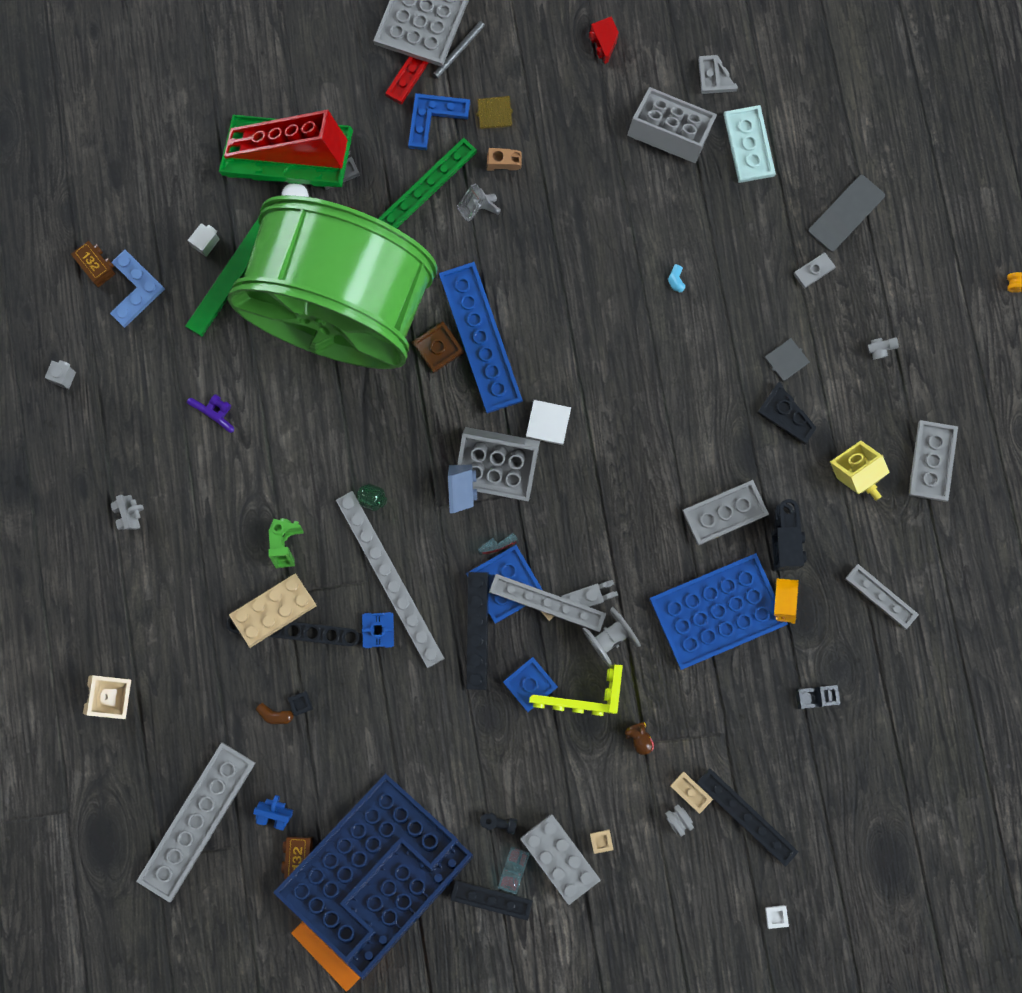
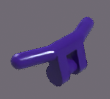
M213 395L207 406L193 398L187 400L190 406L207 415L229 433L234 431V427L224 419L231 408V404L220 400L221 397L218 395ZM216 406L220 408L218 413L214 411Z

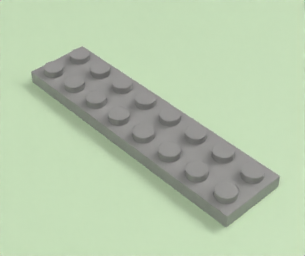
M222 742L136 882L166 901L172 902L256 762Z

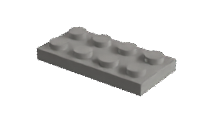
M923 420L918 422L908 496L943 502L949 500L958 426Z
M753 480L682 510L698 546L769 515Z

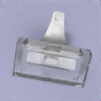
M477 184L469 187L457 206V209L467 222L474 218L479 209H486L497 215L501 210L493 204V202L497 201L496 195H486Z

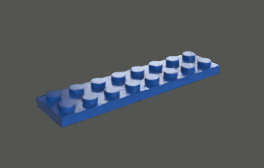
M475 262L439 273L486 413L523 402Z

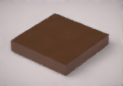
M443 321L412 341V344L433 373L464 353V350Z

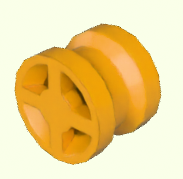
M1022 272L1008 274L1007 280L1009 285L1007 286V291L1022 292Z

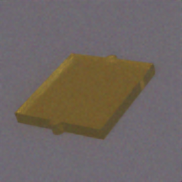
M510 96L478 99L479 111L477 115L480 119V129L512 126L511 113H513V109L510 106Z

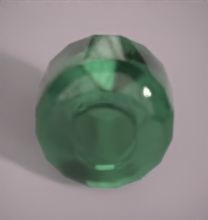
M368 483L365 486H361L357 493V500L360 506L371 511H377L380 507L383 508L387 501L384 489Z

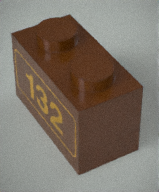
M88 240L71 255L97 287H100L116 274L112 270L114 265L108 258L104 259L101 256L103 251L97 244L92 245Z
M289 836L283 842V853H286L285 861H282L281 873H284V879L312 852L313 837Z

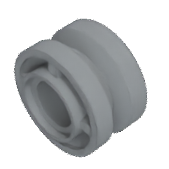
M676 805L674 807L675 812L668 811L665 814L674 832L682 837L685 835V829L691 831L694 827L691 818L684 808Z

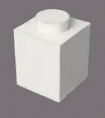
M201 223L188 239L191 247L207 257L220 239L213 227L210 225L206 227Z

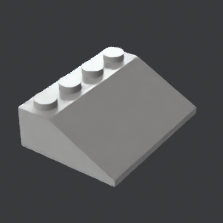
M649 87L632 119L627 136L696 163L717 114Z
M465 427L462 433L457 465L472 464V470H476L477 482H473V489H477V492L529 501L540 441Z

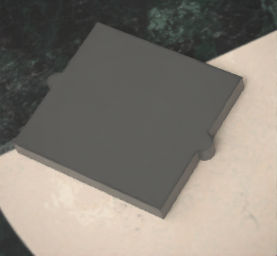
M792 338L764 357L772 367V371H775L783 382L810 363L802 353V348H799Z

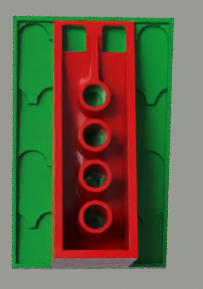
M329 110L281 119L233 115L219 172L222 176L229 178H252L258 181H284L290 184L342 187L353 129L351 126L338 125Z

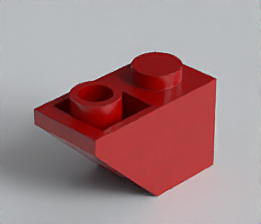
M612 16L591 24V31L589 32L591 42H595L597 46V55L599 59H603L604 64L609 62L618 40L619 32Z

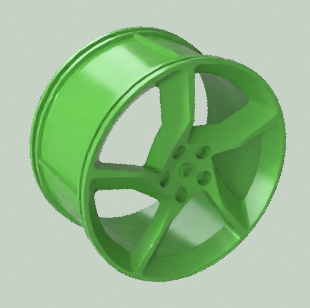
M282 195L267 199L261 207L258 220L260 227L245 275L234 282L228 294V302L240 316L261 330L317 355L368 368L394 369L403 366L409 351L406 335L425 289L431 286L437 273V264L431 254L402 231L358 210L306 196Z

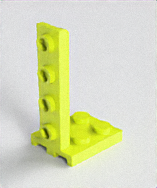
M613 665L607 670L606 681H610L609 688L605 689L604 700L607 701V704L539 695L530 696L529 703H533V707L545 708V705L553 706L552 710L564 711V707L572 708V712L583 714L584 710L592 711L591 715L603 716L604 712L616 714L618 711L623 665Z

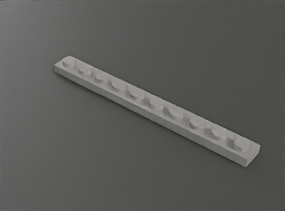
M351 491L338 498L336 502L425 665L429 668L444 660V656L354 492Z

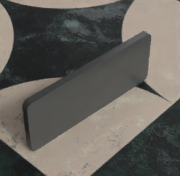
M860 175L809 228V234L827 250L834 252L884 199L885 193L864 175Z

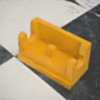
M777 578L774 616H776L777 621L795 624L799 580Z

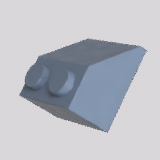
M472 464L449 465L450 513L471 508L474 506V500H477V489H473V482H477L476 470H472Z

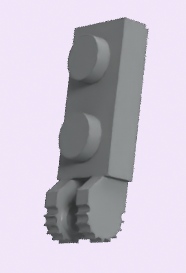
M613 580L562 595L561 597L587 607H592L618 596V593L613 591L602 596L600 589L614 585Z

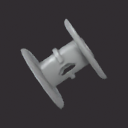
M614 607L610 609V612L616 622L608 628L604 627V631L596 637L587 628H582L591 645L609 668L612 667V662L606 653L614 647L618 648V644L626 638L636 647L641 646L629 625Z

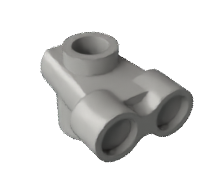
M897 337L883 341L882 338L871 340L868 350L869 354L872 353L873 360L887 357V350L897 349L899 347Z

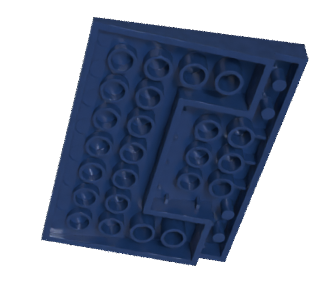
M385 774L273 893L354 973L364 980L473 858V854Z

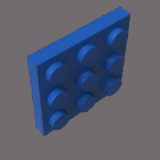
M517 545L469 571L489 572V591L496 574L542 590ZM489 593L488 613L495 624L526 607L525 605Z

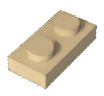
M682 772L670 785L699 814L713 800L685 772Z

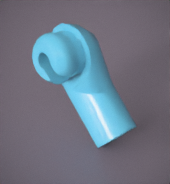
M675 264L668 282L674 291L680 293L685 289V284L682 283L679 277L683 267Z

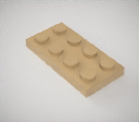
M295 573L232 612L229 616L251 648L316 607V603Z

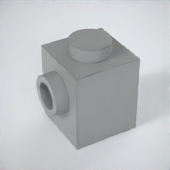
M61 360L58 363L51 361L45 379L52 384L69 389L76 372L70 368V364Z

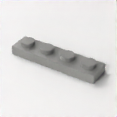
M859 564L845 578L849 584L903 629L906 630L919 615Z

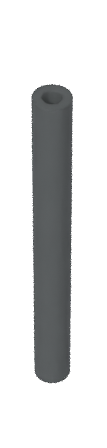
M479 21L450 53L443 67L439 66L433 72V76L436 79L443 74L485 27L482 21Z

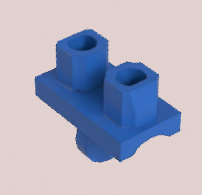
M275 795L273 800L259 801L253 814L256 815V824L266 825L270 818L275 820V829L284 830L293 815V810L285 808L286 804L279 802L280 796Z

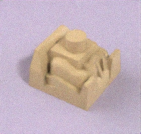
M89 676L87 684L89 687V697L87 703L84 704L83 714L126 719L131 680Z

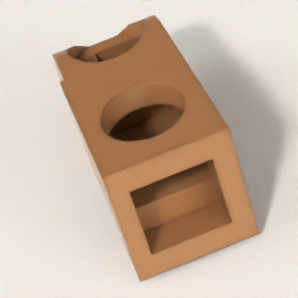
M501 148L488 149L487 171H494V169L519 170L522 168L521 151Z

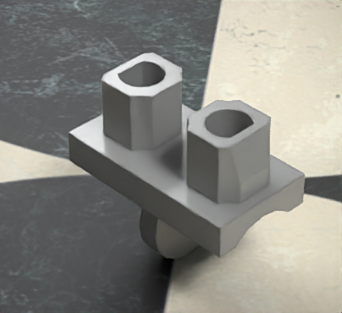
M131 495L116 496L117 500L111 503V508L114 513H120L122 517L116 520L117 529H139L138 519L141 518L139 512L144 510L143 505H137L136 500H133Z

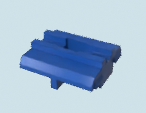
M393 613L362 614L363 647H393ZM375 626H382V635H375Z

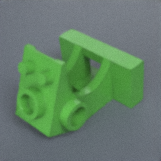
M284 518L280 520L273 519L269 529L270 549L268 550L269 558L275 568L295 566V559L289 548L285 547V541L291 535L304 533L297 521L291 523V521Z

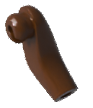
M261 703L256 708L259 715L269 724H288L294 717L291 711H273L264 703Z

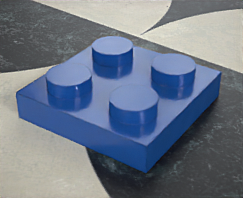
M534 657L503 681L527 712L534 708L533 703H529L530 696H548L558 688Z

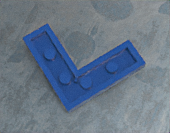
M415 93L408 147L411 149L427 150L432 116L468 120L470 99Z

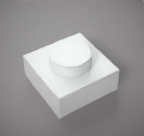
M785 905L765 907L768 929L789 927Z

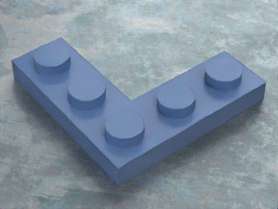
M126 250L119 254L112 263L137 288L110 313L124 328L165 290Z

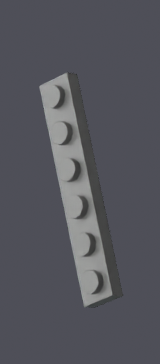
M498 574L495 575L489 593L597 632H600L606 616L604 612Z

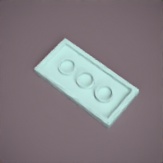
M761 106L725 111L724 119L738 183L774 177L776 173Z

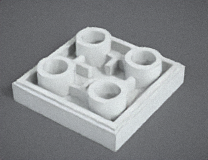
M534 400L526 438L563 445L571 407Z

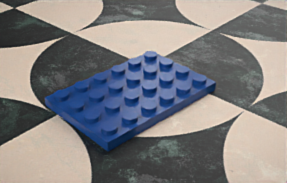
M756 553L649 598L680 670L788 625L787 622L777 621L776 616H774L775 594Z

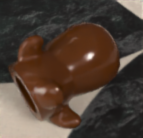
M645 722L627 727L625 731L626 738L633 739L634 748L640 755L649 754L654 748L650 734L645 731Z

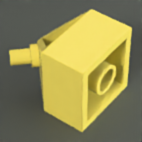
M859 441L830 461L837 479L854 492L860 494L866 491L867 494H871L875 501L882 497L877 491L875 484L890 473L883 455L864 442Z

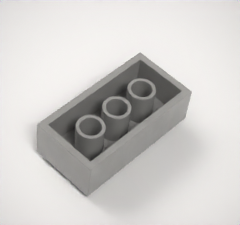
M550 814L520 837L568 905L601 881L553 814Z

